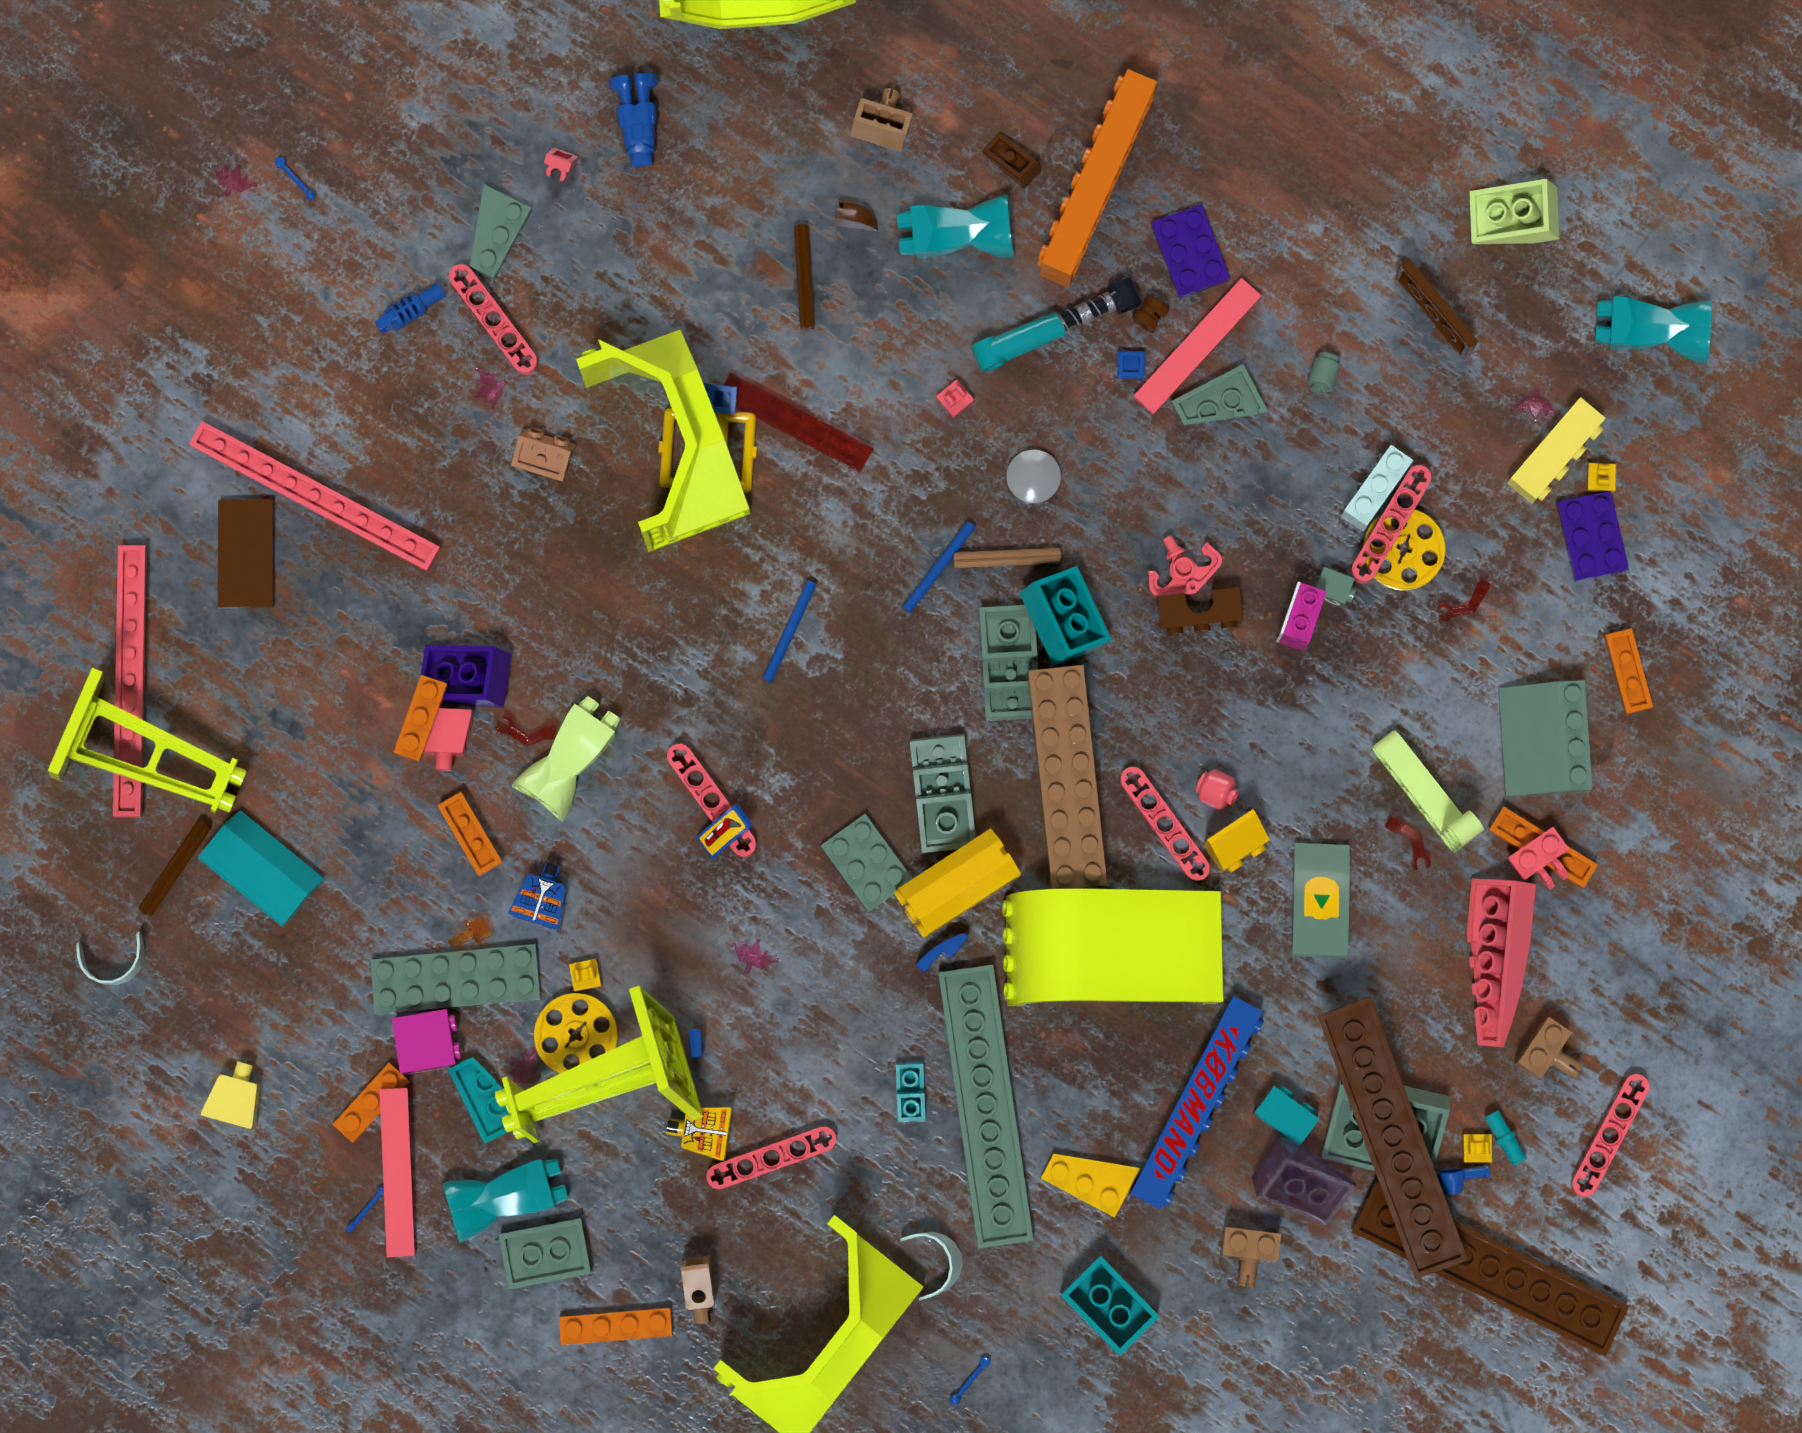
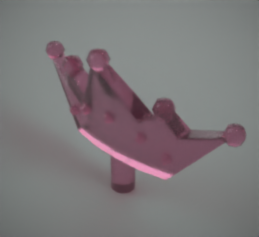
M212 165L218 183L227 187L224 193L227 197L232 189L241 193L253 186H257V183L247 184L248 176L240 179L239 168H241V165H237V168L230 173H227L226 166L220 172L216 169V165Z
M476 368L475 372H478L481 377L479 381H476V384H481L482 387L476 395H473V398L487 397L484 403L492 402L491 409H494L495 404L501 398L499 388L506 386V382L496 383L493 374Z
M1534 390V398L1524 397L1514 408L1510 409L1513 412L1515 409L1521 408L1522 414L1529 410L1534 417V421L1537 420L1536 417L1541 412L1544 413L1545 417H1548L1549 412L1554 414L1555 417L1559 416L1548 400L1539 398V390Z
M759 939L748 950L746 947L747 943H744L741 949L736 946L735 942L732 943V946H735L738 960L747 964L744 971L749 974L752 966L763 969L774 962H778V959L772 960L767 958L768 951L761 955Z
M535 1046L531 1047V1055L526 1052L523 1053L525 1060L517 1059L513 1056L510 1057L517 1070L516 1072H509L514 1078L512 1080L514 1083L525 1084L530 1076L536 1080H539L541 1077L534 1072L539 1064L535 1053Z

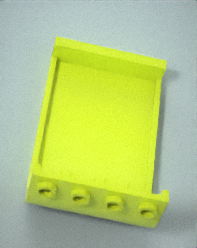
M1044 889L1007 895L1006 900L1003 901L1002 913L1006 917V928L1003 930V943L1006 944L1003 969L1007 972V983L1004 984L1003 994L1007 1000V1006L1058 1001L1198 1002L1203 1004L1223 1002L1221 891Z

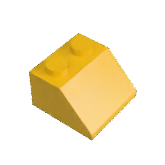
M1252 809L1207 839L1204 847L1222 873L1227 869L1232 873L1244 865L1242 859L1251 854L1255 858L1267 850L1265 844L1270 839L1256 812Z

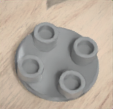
M1040 450L1024 451L1014 457L1008 466V487L1014 496L1026 504L1041 503L1048 500L1056 493L1060 486L1061 472L1058 463L1046 452Z

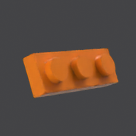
M1632 628L1606 634L1604 639L1625 715L1652 709L1653 704Z
M423 675L420 676L393 751L394 754L421 762L448 687L447 683Z
M462 792L437 805L479 877L503 864Z
M388 1063L332 1125L352 1143H355L380 1116L379 1089L405 1088L410 1081L400 1074L391 1063Z

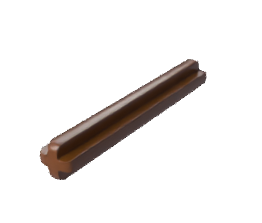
M798 224L794 226L799 321L802 330L814 329L809 228L807 224Z
M198 820L139 906V910L149 917L155 913L211 830L208 824L202 820Z

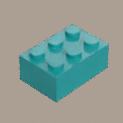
M1077 566L1037 580L1019 592L1053 667L1097 651L1112 640Z
M1101 1256L1060 1295L1118 1356H1121L1160 1317Z

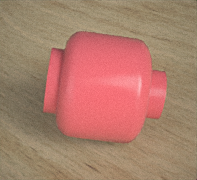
M1219 770L1203 773L1196 787V792L1199 793V800L1218 810L1224 809L1228 804L1232 806L1239 795V791L1236 790V780Z

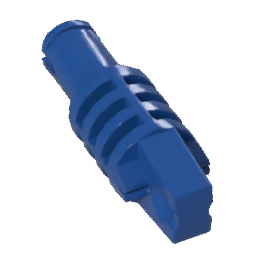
M437 282L418 295L412 293L384 310L385 315L377 319L375 324L381 334H385L394 328L398 331L413 320L423 316L427 312L426 308L445 298L446 295Z

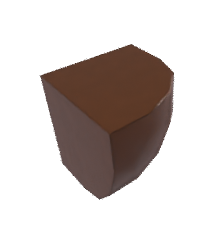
M839 199V206L837 207L835 217L836 226L878 232V221L874 213L866 205L855 201Z

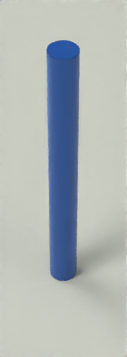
M967 521L904 603L902 608L906 612L911 614L952 560L954 553L958 552L976 527L972 523Z
M809 580L806 581L762 677L763 680L769 683L773 682L816 588V583Z

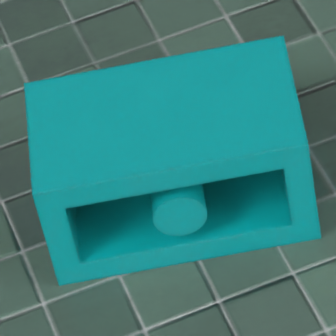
M1281 1085L1279 1089L1273 1086L1253 1115L1292 1144L1299 1147L1319 1121V1118L1315 1116L1317 1111L1305 1102L1300 1105L1292 1099L1294 1094Z

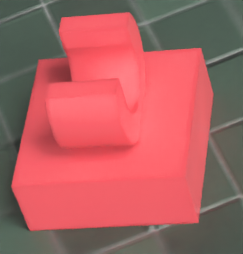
M553 147L546 153L544 164L549 165L546 175L550 177L553 174L554 168H557L561 171L560 181H564L569 172L576 166L578 156Z
M955 380L936 396L938 402L953 419L974 402L972 396L958 380Z

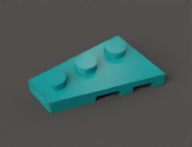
M473 1057L449 1068L447 1071L483 1144L485 1145L509 1133L503 1126L502 1117L510 1113L506 1106L500 1107L496 1100L495 1091L503 1089Z

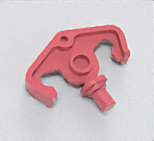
M1170 535L1164 538L1163 542L1168 550L1166 559L1173 560L1169 568L1172 581L1166 587H1159L1157 585V580L1159 579L1157 572L1153 570L1148 571L1149 592L1154 597L1182 593L1194 595L1221 566L1222 557L1206 542L1201 550L1204 556L1211 558V564L1198 567L1192 558L1182 555L1185 549H1181L1180 546L1178 547L1173 536Z

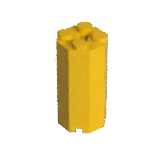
M991 828L893 892L901 906L906 904L904 912L912 924L918 922L915 924V927L923 939L1021 876L1014 860L1005 851L1003 843Z

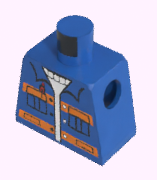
M545 862L541 877L528 874L508 914L511 917L561 931L567 894L566 885L556 882L561 867Z

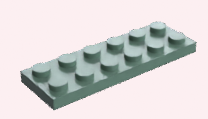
M536 944L370 959L375 1015L541 1000Z

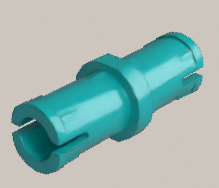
M1499 1110L1484 1118L1497 1139L1495 1141L1496 1145L1501 1146L1512 1166L1527 1159L1515 1139L1516 1133L1514 1130H1510Z

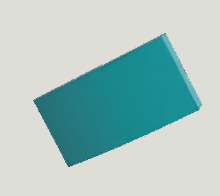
M923 1062L896 1063L898 1122L926 1121Z

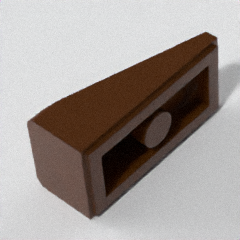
M1000 132L982 150V153L1023 189L1041 172V167L1037 160Z

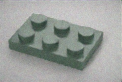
M866 814L821 845L823 851L868 913L894 896V891L913 879Z
M582 1218L498 1234L508 1290L592 1274Z

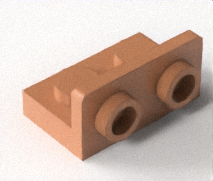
M524 429L518 436L511 466L563 482L566 477L571 454L574 452L576 445L569 443L570 440L565 437L554 436L552 438L544 435V432L539 429Z

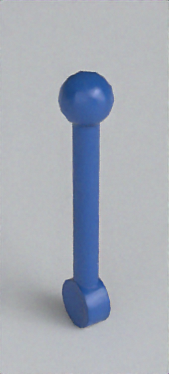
M277 157L275 159L276 167L283 169L303 190L306 199L313 200L316 193L313 190H309L288 168L283 157Z
M383 1185L377 1188L375 1196L346 1228L349 1234L356 1228L379 1198L384 1196Z
M988 1357L980 1359V1365L960 1390L950 1396L951 1404L958 1405L961 1400L960 1397L980 1372L990 1366L991 1361Z

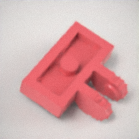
M1554 827L1507 858L1522 881L1536 873L1549 890L1554 887V881L1543 869L1547 864L1550 863L1561 879L1565 880L1569 877L1566 869L1557 859V857L1568 851L1569 848Z

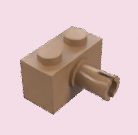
M886 88L882 92L880 103L861 98L850 137L901 152L912 113L895 108L900 94L893 90L892 96L889 99L891 88Z
M1550 1017L1542 1021L1514 1063L1516 1067L1536 1080L1543 1077L1549 1066L1552 1067L1554 1065L1572 1079L1577 1076V1071H1580L1583 1067V1064L1563 1052L1562 1047L1572 1032Z
M1231 1227L1223 1228L1220 1256L1236 1257L1241 1261L1237 1286H1246V1277L1248 1275L1247 1287L1255 1288L1257 1263H1260V1261L1278 1262L1281 1234Z

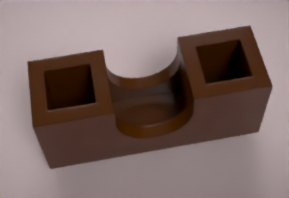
M1240 587L1212 590V606L1204 613H1196L1189 609L1185 593L1158 596L1156 601L1160 633L1167 632V636L1184 634L1183 630L1194 629V633H1204L1211 631L1210 627L1221 626L1222 630L1236 629L1238 624H1242L1244 620Z

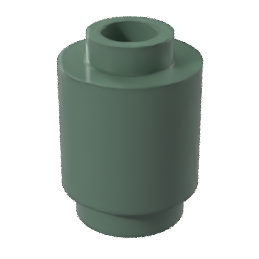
M1321 352L1315 358L1307 381L1313 392L1325 395L1327 392L1333 391L1341 368L1339 357L1331 353Z

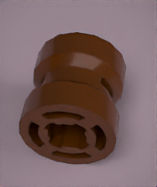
M1148 295L1143 301V307L1141 310H1136L1132 319L1144 330L1154 333L1158 327V321L1166 317L1169 309L1161 301Z

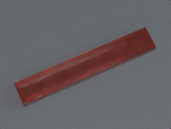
M732 373L729 374L724 385L737 387V409L753 413L756 419L861 474L873 452L872 447Z

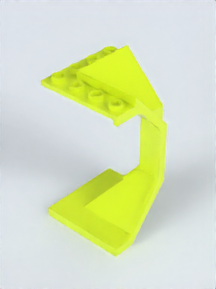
M659 0L660 17L717 29L795 24L856 3V0Z
M680 329L623 351L598 339L601 350L590 349L580 354L581 357L577 358L576 361L586 388L628 372L661 382L685 441V449L664 509L658 515L638 522L648 552L750 514V509L724 436Z
M835 1215L827 1224L846 1239L848 1243L849 1316L812 1365L801 1375L761 1382L745 1380L722 1360L713 1368L718 1372L715 1378L727 1387L735 1386L729 1396L733 1395L779 1433H810L923 1289L921 1284L861 1238L857 1232Z

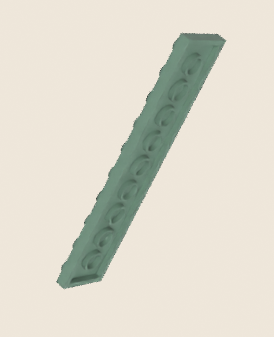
M993 965L938 972L978 1249L1034 1241Z

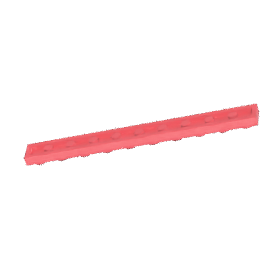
M203 421L189 443L190 447L426 572L429 571L441 550L434 543Z
M118 545L115 706L144 720L147 547L145 545ZM115 723L114 759L143 768L144 736ZM114 774L113 817L142 818L143 783Z

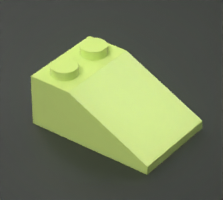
M1548 179L1470 191L1472 244H1522L1560 239L1557 187Z

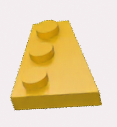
M1053 1154L1040 1179L1115 1218L1140 1168Z

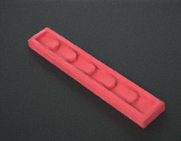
M1241 278L1135 393L1133 398L1154 415L1258 302L1262 295Z
M408 1088L379 1089L387 1257L415 1256Z

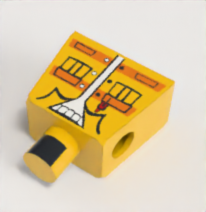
M701 1108L704 1117L692 1120L686 1114L685 1120L668 1119L666 1135L682 1137V1149L719 1161H725L732 1108Z

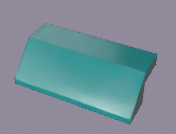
M241 810L221 827L198 857L200 861L281 927L299 912L305 899L320 887L324 881L322 876Z

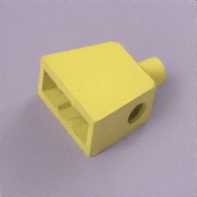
M237 1061L233 1077L220 1074L201 1111V1115L256 1130L261 1085L249 1082L253 1066Z

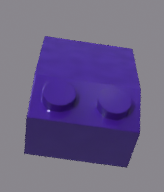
M425 645L421 675L448 684L442 701L444 703L504 708L512 654L495 646Z

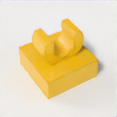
M1588 463L1586 492L1611 491V493H1614L1616 487V464Z
M597 959L569 964L574 992L602 987Z
M1492 1134L1462 1135L1463 1163L1492 1162Z

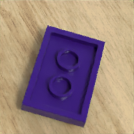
M1202 204L1151 222L1153 233L1179 299L1230 281L1228 271Z
M1611 491L1558 501L1556 503L1574 582L1623 573L1629 570Z

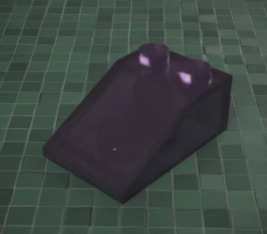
M1280 1137L1252 1175L1257 1198L1324 1225L1329 1224L1357 1187L1356 1182L1311 1150L1283 1137Z

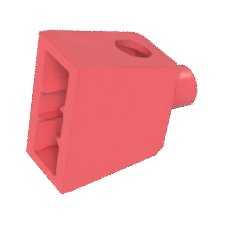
M439 709L424 751L426 755H436L435 770L452 771L453 756H465L474 720V712L471 709Z

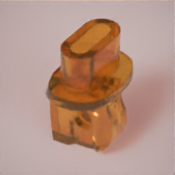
M483 916L474 921L467 919V930L449 939L448 942L451 948L459 947L473 939L481 946L483 944L482 941L492 936V933Z

